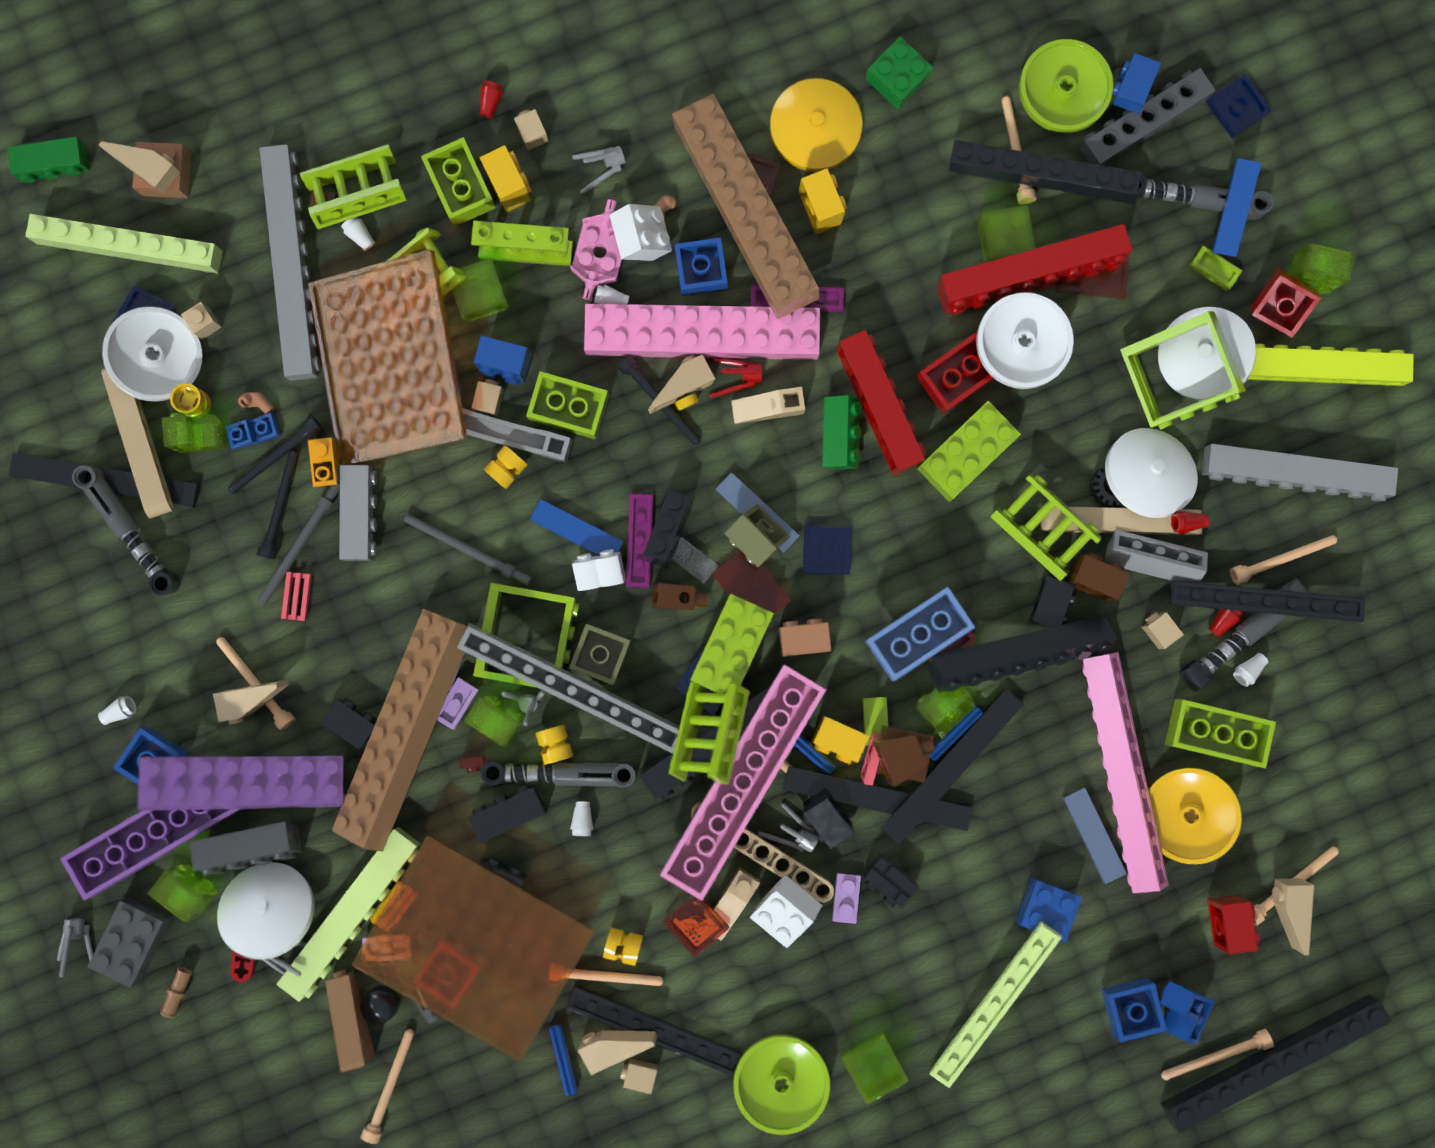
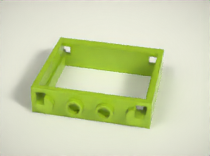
M1215 311L1205 312L1120 349L1150 428L1159 426L1160 430L1173 425L1172 420L1179 417L1181 421L1195 416L1194 411L1203 409V412L1218 407L1217 402L1224 399L1226 403L1240 398L1239 393L1246 391ZM1208 324L1233 388L1161 416L1137 355Z
M491 583L482 629L493 635L502 592L566 604L555 662L556 666L564 669V664H569L571 650H567L569 640L573 641L575 627L572 626L573 617L577 618L579 612V604L576 603V598ZM476 658L473 676L536 687L516 676L487 671L488 663Z

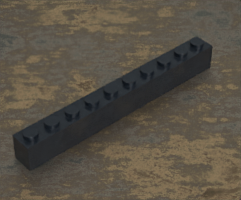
M1368 994L1274 1043V1047L1261 1050L1160 1104L1170 1124L1180 1133L1392 1021L1381 1000Z

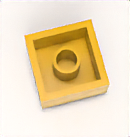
M504 145L480 157L506 213L531 201L528 193L532 192L524 172H521L519 162L513 151L508 152Z
M827 168L801 178L799 187L800 198L815 234L841 225L845 216V209H847L843 196H839L836 188H838L836 178L834 174L830 175Z
M821 716L811 742L815 744L814 748L827 755L832 751L837 753L835 758L851 764L852 761L858 763L869 736L830 718Z

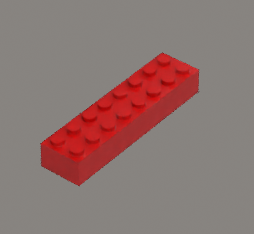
M1122 224L941 275L936 289L944 314L951 313V315H956L964 312L965 308L973 306L974 309L986 306L987 302L994 300L998 302L1012 294L1031 293L1036 288L1046 290L1053 287L1054 283L1062 281L1063 284L1071 283L1077 280L1076 277L1083 275L1086 278L1092 277L1104 269H1108V271L1117 270L1122 267V264L1133 250L1125 225Z

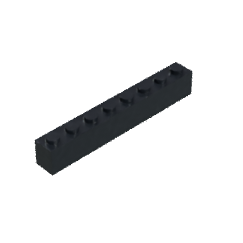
M954 140L949 163V172L1133 204L1142 174V172L960 140Z
M1102 615L934 655L929 663L928 671L938 693L944 691L953 692L960 687L968 685L976 686L981 682L997 681L1009 675L1018 676L1029 670H1042L1050 665H1062L1070 660H1083L1091 655L1106 654L1112 650L1117 636L1106 616Z
M770 686L747 701L740 737ZM719 726L709 727L696 736V739L716 740ZM694 748L691 762L711 763L714 749ZM673 753L640 775V778L655 800L659 797L662 800L666 799L674 793L672 788L678 784H681L683 787L694 779L692 775L696 772L688 771L686 781H682L669 774Z

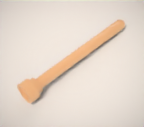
M1004 96L1002 98V106L1012 150L1022 151L1011 99L1009 96ZM1019 184L1020 188H1018V193L1016 194L1018 204L1023 205L1034 202L1037 199L1035 189H1032L1030 185Z
M1331 535L1249 567L1238 565L1230 569L1231 578L1239 586L1247 583L1248 579L1254 574L1334 545L1338 539L1336 536Z
M219 637L216 641L217 645L250 686L260 685L259 680L224 637ZM273 698L265 703L274 715V724L280 731L289 727L296 720L290 712L282 710Z
M1334 846L1329 848L1293 878H1302L1306 881L1337 856L1339 849ZM1272 895L1260 905H1253L1256 911V918L1253 919L1254 925L1258 926L1262 923L1267 915L1266 912L1275 906Z
M551 962L549 970V982H558L564 978L661 986L664 982L661 976L569 969L557 962Z
M1265 1028L1256 1031V1035H1253L1252 1039L1164 1070L1161 1073V1077L1164 1080H1170L1255 1048L1270 1049L1274 1047L1269 1032Z
M407 1029L403 1035L372 1121L362 1131L360 1138L365 1142L378 1144L382 1136L380 1124L414 1036L412 1029Z

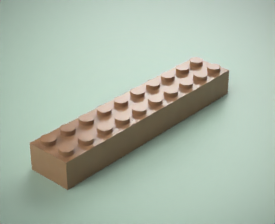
M714 93L672 113L674 127L776 319L818 300V285Z
M423 609L332 828L333 832L363 849L383 852L464 655V651L458 649L457 646L467 626L426 609Z

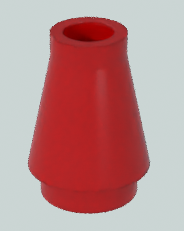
M484 81L480 93V115L493 118L495 109L503 94L500 84Z
M1178 511L1171 517L1172 530L1179 534H1185L1209 526V517L1206 513Z
M1219 609L1208 630L1220 638L1223 633L1241 620L1240 616L1243 613Z

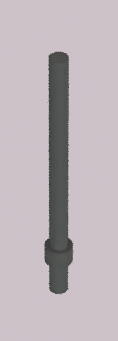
M339 484L331 485L325 496L320 497L317 502L318 507L260 595L258 601L262 604H267L326 510L329 511L334 504L332 501L340 490Z
M409 513L404 518V522L502 572L501 575L506 578H513L527 586L529 585L532 577L518 571L516 566L510 563L505 564Z

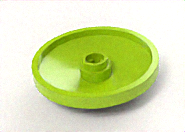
M1072 39L1055 40L1038 48L1027 60L1019 81L1020 99L1028 115L1040 126L1060 133L1077 132L1094 124L1107 109L1113 93V77L1104 57L1092 46Z
M772 1035L762 1038L752 1044L738 1061L734 1073V1095L737 1105L744 1117L762 1131L777 1135H787L802 1131L819 1118L828 1102L830 1079L826 1064L819 1052L803 1039L791 1035Z

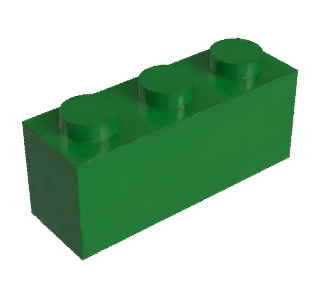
M78 137L7 147L10 173L23 183L35 182V179L40 178L57 179L58 176L66 174L78 176L81 175V172L89 171L86 144Z
M850 395L824 397V468L833 470L859 469L861 458L859 450V438L861 437L860 414L862 412L859 398Z

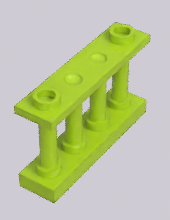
M389 144L300 173V177L308 191L313 190L317 205L309 207L308 210L317 229L407 201L399 180H392L389 165L395 164L396 160ZM380 168L383 184L370 188L367 172ZM358 176L361 191L348 195L344 180ZM335 183L339 198L326 202L322 187Z
M473 221L471 244L479 246V259L571 266L573 241H568L569 228Z
M430 228L420 230L413 240L375 271L369 272L365 279L359 283L360 288L371 291L375 290L389 313L388 318L382 322L386 330L400 332L467 278L462 269L452 266L448 267L433 241L441 236L439 231ZM425 248L440 270L439 276L433 281L430 280L416 257ZM408 262L423 285L422 290L416 295L412 293L399 272V269ZM391 276L406 299L405 304L399 309L395 307L382 285Z
M1030 474L1026 478L1031 483L1030 486L1008 509L1002 511L998 508L990 517L1061 581L1069 572L1066 569L1067 563L1091 538L1098 543L1102 538L1099 535L1101 531L1093 523L1087 524L1052 493L1046 487L1048 483L1040 475L1034 476ZM1039 490L1049 500L1025 525L1019 526L1013 521L1015 519L1014 515ZM1055 507H1058L1066 517L1043 541L1037 543L1031 537L1032 531ZM1074 522L1084 533L1060 558L1058 556L1054 558L1048 553L1050 551L1049 547Z
M690 682L675 749L670 762V775L686 781L688 771L708 773L709 778L721 784H729L750 691L736 683H729L726 694L707 693L705 688L695 682ZM704 702L724 703L722 715L701 716ZM699 725L719 726L716 740L696 739ZM693 749H714L711 763L691 762Z

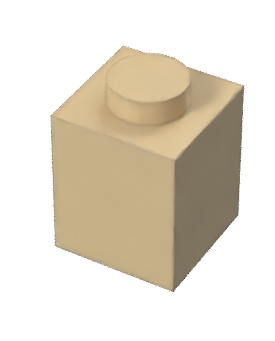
M535 109L532 111H522L518 114V117L514 118L527 150L549 142Z
M202 302L181 314L193 334L202 340L222 328L210 308Z
M488 379L485 380V383L478 381L472 404L474 412L498 417L504 393L503 388L499 386V382Z
M1154 612L1145 619L1147 623L1142 626L1158 649H1166L1184 635L1167 612L1159 614Z
M630 1058L629 1064L623 1065L620 1079L625 1080L623 1088L651 1094L658 1065Z

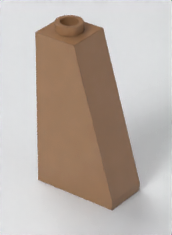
M346 969L331 973L332 977L326 980L325 983L340 1070L345 1072L365 1066L375 1055L367 1020L360 1009L362 1000L355 972H346Z

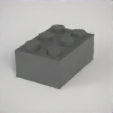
M131 897L119 901L88 968L129 988L141 983L173 917Z

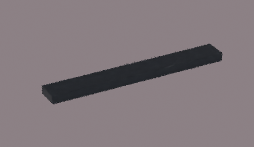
M13 453L8 475L77 487L73 483L72 474L77 467L83 466V464ZM99 467L105 475L106 482L115 494L140 498L133 473ZM88 472L85 476V479L88 483L92 479L90 472ZM165 478L172 503L195 508L199 484Z
M1171 581L1169 605L1364 622L1365 598Z
M1007 688L1004 689L983 712V715L926 776L925 783L921 782L880 829L900 845L1024 704Z
M791 766L787 767L783 790L809 796H815L827 788L837 802L893 814L910 795V793L867 785ZM939 800L921 821L968 831L972 808Z
M578 985L574 986L565 1008L619 1031H655L658 1035L655 1043L656 1046L733 1077L738 1061L743 1055V1052Z

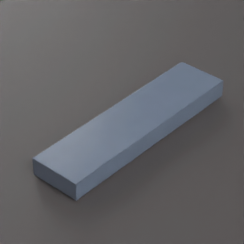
M732 472L715 489L742 515L758 504L790 536L779 548L783 553L800 536Z
M1083 787L1062 797L1103 883L1107 884L1126 875L1127 873L1086 789Z

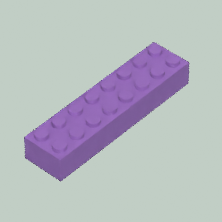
M343 756L140 757L139 811L340 807L343 804Z
M243 809L142 810L60 859L83 900H87L102 893Z

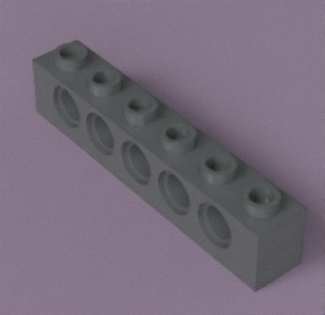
M1199 68L1195 72L1189 70L1179 78L1180 81L1173 85L1170 82L1165 85L1157 96L1149 95L1140 114L1126 110L1122 113L1123 117L1116 121L1113 118L1102 126L1103 130L1100 132L1092 131L1083 138L1084 143L1079 149L1087 161L1098 165L1107 164L1208 100L1216 90L1202 69ZM1180 90L1185 91L1188 94V97H1184L1180 93ZM1161 102L1166 103L1169 109L1163 108ZM1142 114L1147 115L1150 121H1145L1142 118ZM1122 127H1128L1131 130V134L1125 133ZM1103 139H1109L1112 142V146L1106 145Z

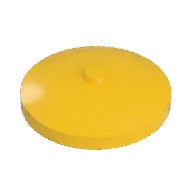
M815 78L797 82L779 96L773 107L770 120L772 141L779 154L793 166L815 172L826 168L830 170L844 163L853 154L859 143L862 132L860 108L850 92L833 81Z
M1181 768L1166 773L1149 789L1148 792L1161 852L1168 858L1185 864H1203L1221 857L1235 843L1241 828V808L1232 788L1219 776L1199 768Z

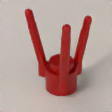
M713 358V362L741 366L742 368H723L721 372L742 374V381L747 382L711 393L709 397L713 398L747 387H755V382L762 381L761 364Z

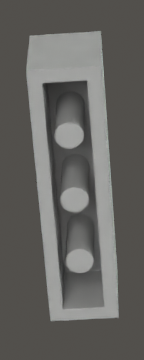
M340 465L339 559L343 561H373V555H376L377 547L376 542L373 541V532H376L377 522L376 518H373V509L377 507V497L373 495V485L377 484V473L369 465Z
M1115 530L1106 547L1105 563L1110 565L1113 562L1127 570L1171 581L1199 583L1207 572L1208 553Z

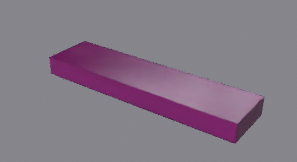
M751 285V307H770L759 285ZM819 287V299L802 308H820V312H843L844 287Z
M630 494L626 587L650 588L651 563L646 561L644 551L652 533L653 494Z

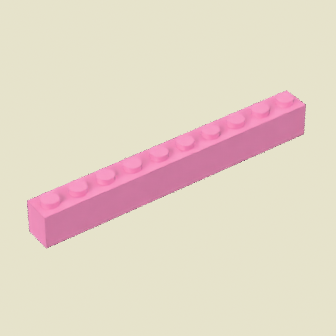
M1119 653L1092 656L1083 659L1082 669L1087 677L1089 686L1087 693L1089 699L1092 700V716L1098 728L1097 740L1102 747V763L1107 770V786L1113 798L1112 810L1117 817L1118 837L1122 840V856L1128 868L1127 880L1132 887L1133 893L1161 891L1169 885Z

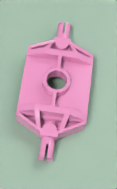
M607 200L603 214L582 220L583 226L573 265L570 267L571 271L585 282L582 298L587 300L588 297V301H592L594 289H597L598 285L616 282L622 261L610 219V214L615 211L617 204L613 200L612 204L611 200ZM598 247H603L607 250L606 255L602 258L594 256V250Z

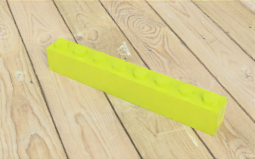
M1255 344L1256 361L1248 378L1249 380L1404 386L1413 382L1414 354H1404V350H1391L1389 353H1381V349H1368L1366 352H1358V348H1345L1343 351H1335L1334 347H1322L1320 350H1311V346H1298L1297 349H1288V345H1275L1273 348H1265L1264 344Z

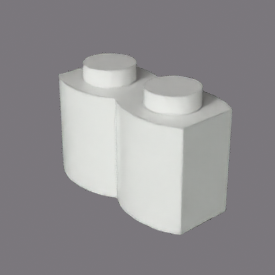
M613 549L601 551L600 556L591 557L590 553L579 555L577 560L572 563L578 591L624 583L626 580L621 553H614Z

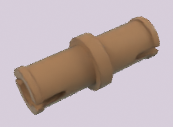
M185 967L177 968L173 982L166 990L168 995L160 1011L161 1015L168 1018L175 1017L181 999L185 998V989L192 975V970Z

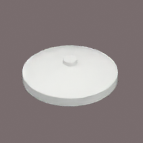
M1016 293L996 302L982 318L977 331V352L984 368L997 381L1013 388H1036L1053 380L1066 367L1073 350V331L1066 314L1053 301L1034 293Z
M140 307L122 314L112 323L104 338L102 357L109 377L122 391L132 397L145 401H165L170 399L171 392L179 384H193L201 368L202 349L199 338L193 334L182 317L163 308Z
M1202 307L1182 314L1169 325L1168 328H1171L1205 312L1215 311L1243 384L1247 381L1255 365L1256 345L1250 328L1238 315L1222 308ZM1208 324L1159 345L1158 362L1161 373L1169 386L1180 395L1192 400L1201 401L1233 388Z
M1139 428L1129 431L1112 445L1106 457L1105 473L1110 489L1125 507L1139 515L1150 518H1164L1176 514L1191 501L1196 492L1198 475L1192 456L1181 442L1163 431L1152 428Z
M282 863L257 864L244 870L227 886L218 905L217 924L223 940L235 952L251 959H270L286 953L299 943L310 927L315 905L312 889L307 880L298 871Z

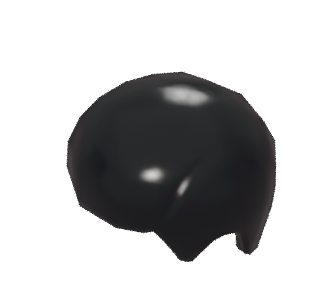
M377 985L364 995L360 1009L364 1018L371 1024L381 1025L397 1014L400 999L397 992L390 986Z

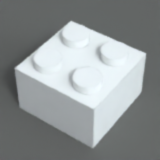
M628 204L610 214L621 259L653 261L672 251L670 238L664 222V215L660 206Z
M784 875L759 901L750 918L783 946L788 948L814 922L822 905L788 876Z

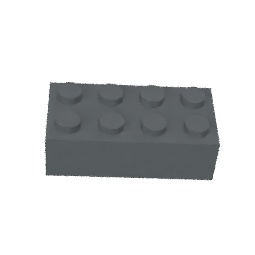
M280 822L189 842L193 871H202L203 875L226 873L225 868L227 870L249 868V863L250 865L272 863V858L274 860L296 858L295 853L303 852L299 824L291 822Z

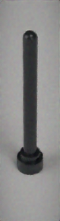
M629 355L617 368L623 375L631 376L654 401L659 393L637 370L636 360ZM670 405L661 409L693 445L700 443V438Z
M313 416L309 417L304 421L305 424L302 426V430L228 487V491L232 494L238 492L308 436H317L323 432V427Z
M295 449L289 451L265 542H262L261 546H258L257 556L273 560L276 558L277 550H275L276 545L274 543L298 457V451Z

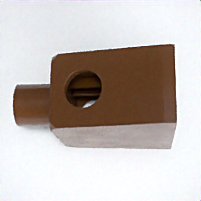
M658 583L653 585L651 608L692 611L694 606L706 607L707 593L695 592V586ZM680 594L685 596L684 602L679 600Z
M911 733L873 741L888 784L892 786L902 783L926 768L927 764L923 755L935 751L930 738L918 742L916 735Z

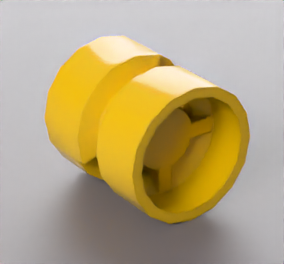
M179 384L171 392L170 401L173 408L190 418H202L210 410L211 401L208 394L192 384Z
M504 445L496 454L497 460H491L483 470L502 487L507 489L514 482V475H520L528 465Z
M565 725L535 733L538 745L543 747L541 755L544 765L573 757L571 746L565 741L568 737Z
M611 927L603 958L613 961L620 958L622 963L635 966L643 935L632 932L625 935L624 930Z

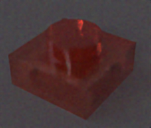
M486 756L459 759V769L466 768L467 773L481 771L480 766L486 764Z

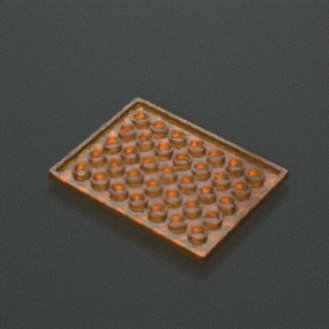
M426 250L308 283L340 465H355L468 439L435 251Z
M427 836L356 956L352 966L521 1062L595 931L434 838Z

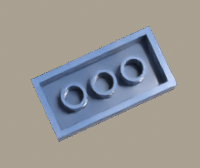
M946 587L865 642L890 680L895 681L974 629L975 626L950 589Z

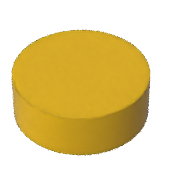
M693 393L675 402L678 410H683L697 403L699 399L696 393Z

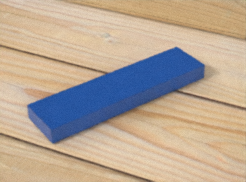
M1240 158L1236 159L1212 249L1213 253L1237 256L1262 163Z
M541 499L530 518L532 522L599 556L600 552L613 549L614 553L619 552L624 543L618 538Z

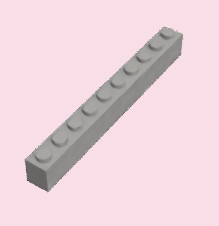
M287 144L261 147L260 157L284 377L290 381L318 378L317 371L320 370V360L315 354L318 340L316 334H313L312 325H315V315L310 308V302H313V294L311 288H308L307 279H310V269L305 262V257L308 256V249L306 243L303 242L302 235L305 234L306 230L304 221L300 217V211H303V203L301 197H298V189L301 188L300 178L295 171V166H298V158L296 152H293Z
M471 623L468 624L457 646L458 649L674 753L680 726Z

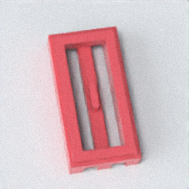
M286 572L281 619L307 621L311 574ZM293 578H295L291 615H289ZM301 578H303L305 580L303 588L301 614L300 616H298L297 610L300 593Z
M878 733L871 734L860 773L864 784L872 786L879 764V757L873 741L883 739L881 734Z

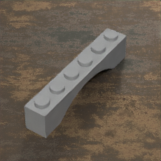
M437 400L433 401L428 423L436 427L565 463L568 461L573 443L570 437L507 422Z

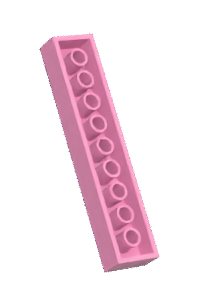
M585 304L584 351L586 356L628 357L631 355L632 357L687 358L694 355L696 358L703 355L704 358L818 360L820 308H800L776 319L771 307Z
M782 666L739 739L729 784H721L714 781L662 869L660 876L703 900L826 689L789 667Z

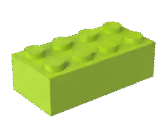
M987 401L917 469L950 502L1021 434Z
M730 593L690 680L716 693L723 694L727 693L729 683H736L741 686L774 613Z
M1174 699L1164 745L1266 769L1276 722L1192 701Z

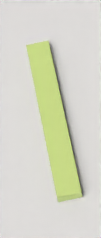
M1042 921L1038 924L931 1068V1076L949 1088L952 1086L1062 938L1061 934Z

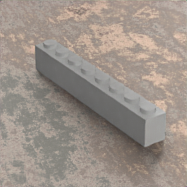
M1210 444L1204 447L1201 475H1209L1211 480L1232 478L1234 483L1255 481L1257 486H1270L1271 483L1278 484L1280 489H1293L1294 486L1302 487L1301 491L1303 492L1325 490L1327 495L1348 493L1350 498L1371 496L1373 501H1386V498L1396 496L1398 468Z

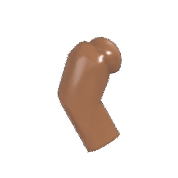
M665 195L660 198L655 206H660L664 215L668 209L675 208L676 200L674 197Z
M247 392L238 398V403L241 407H259L265 415L272 413L275 409L260 392Z

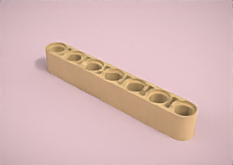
M104 368L101 370L102 377L144 511L149 518L174 510L173 503L141 401L117 387Z
M1055 507L1041 521V531L1051 532L1066 515L1058 507ZM1069 507L1087 524L1093 523L1101 531L1100 533H1114L1115 530H1120L1132 534H1202V528L1185 534L1174 532L1171 527L1172 515L1164 518H1150L1139 515L1128 508ZM1181 509V510H1180V511H1185V512H1192V513L1202 514V510H1190V509ZM1074 522L1065 531L1084 533Z
M698 802L693 806L691 811L692 818L702 802ZM745 827L742 833H746L749 836L748 842L744 845L736 842L734 848L781 878L784 875L788 876L817 901L827 902L833 897L834 888L828 879ZM761 845L766 846L769 849L768 855L758 857L755 853L757 847ZM784 858L789 861V865L785 870L776 868L778 859ZM801 871L809 874L808 880L804 883L796 880V875ZM821 884H826L829 887L828 893L823 896L816 893L817 887Z

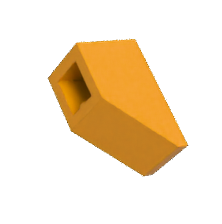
M333 438L308 440L313 487L338 485L341 465L338 441Z

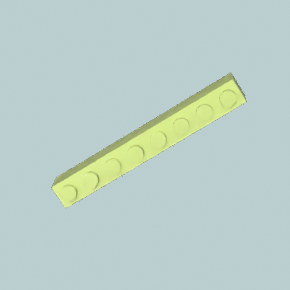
M34 214L29 215L25 236L39 245L218 274L223 251L213 243Z
M395 828L389 835L383 852H376L291 964L292 967L301 972V976H297L287 970L276 985L299 1002L305 997L309 999L318 988L315 984L319 978L324 979L333 967L330 964L334 958L339 960L347 950V947L344 946L349 939L353 941L362 929L359 925L364 919L368 921L376 911L374 906L378 900L382 902L391 891L388 888L393 881L397 883L405 873L403 867L406 863H412L420 852L417 849L421 844L401 828Z

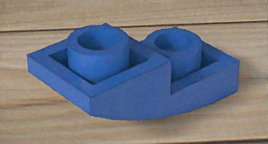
M268 413L252 420L245 419L225 427L232 449L243 448L281 436L275 413Z

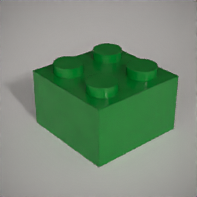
M900 36L868 68L865 79L899 110L930 79L934 68Z

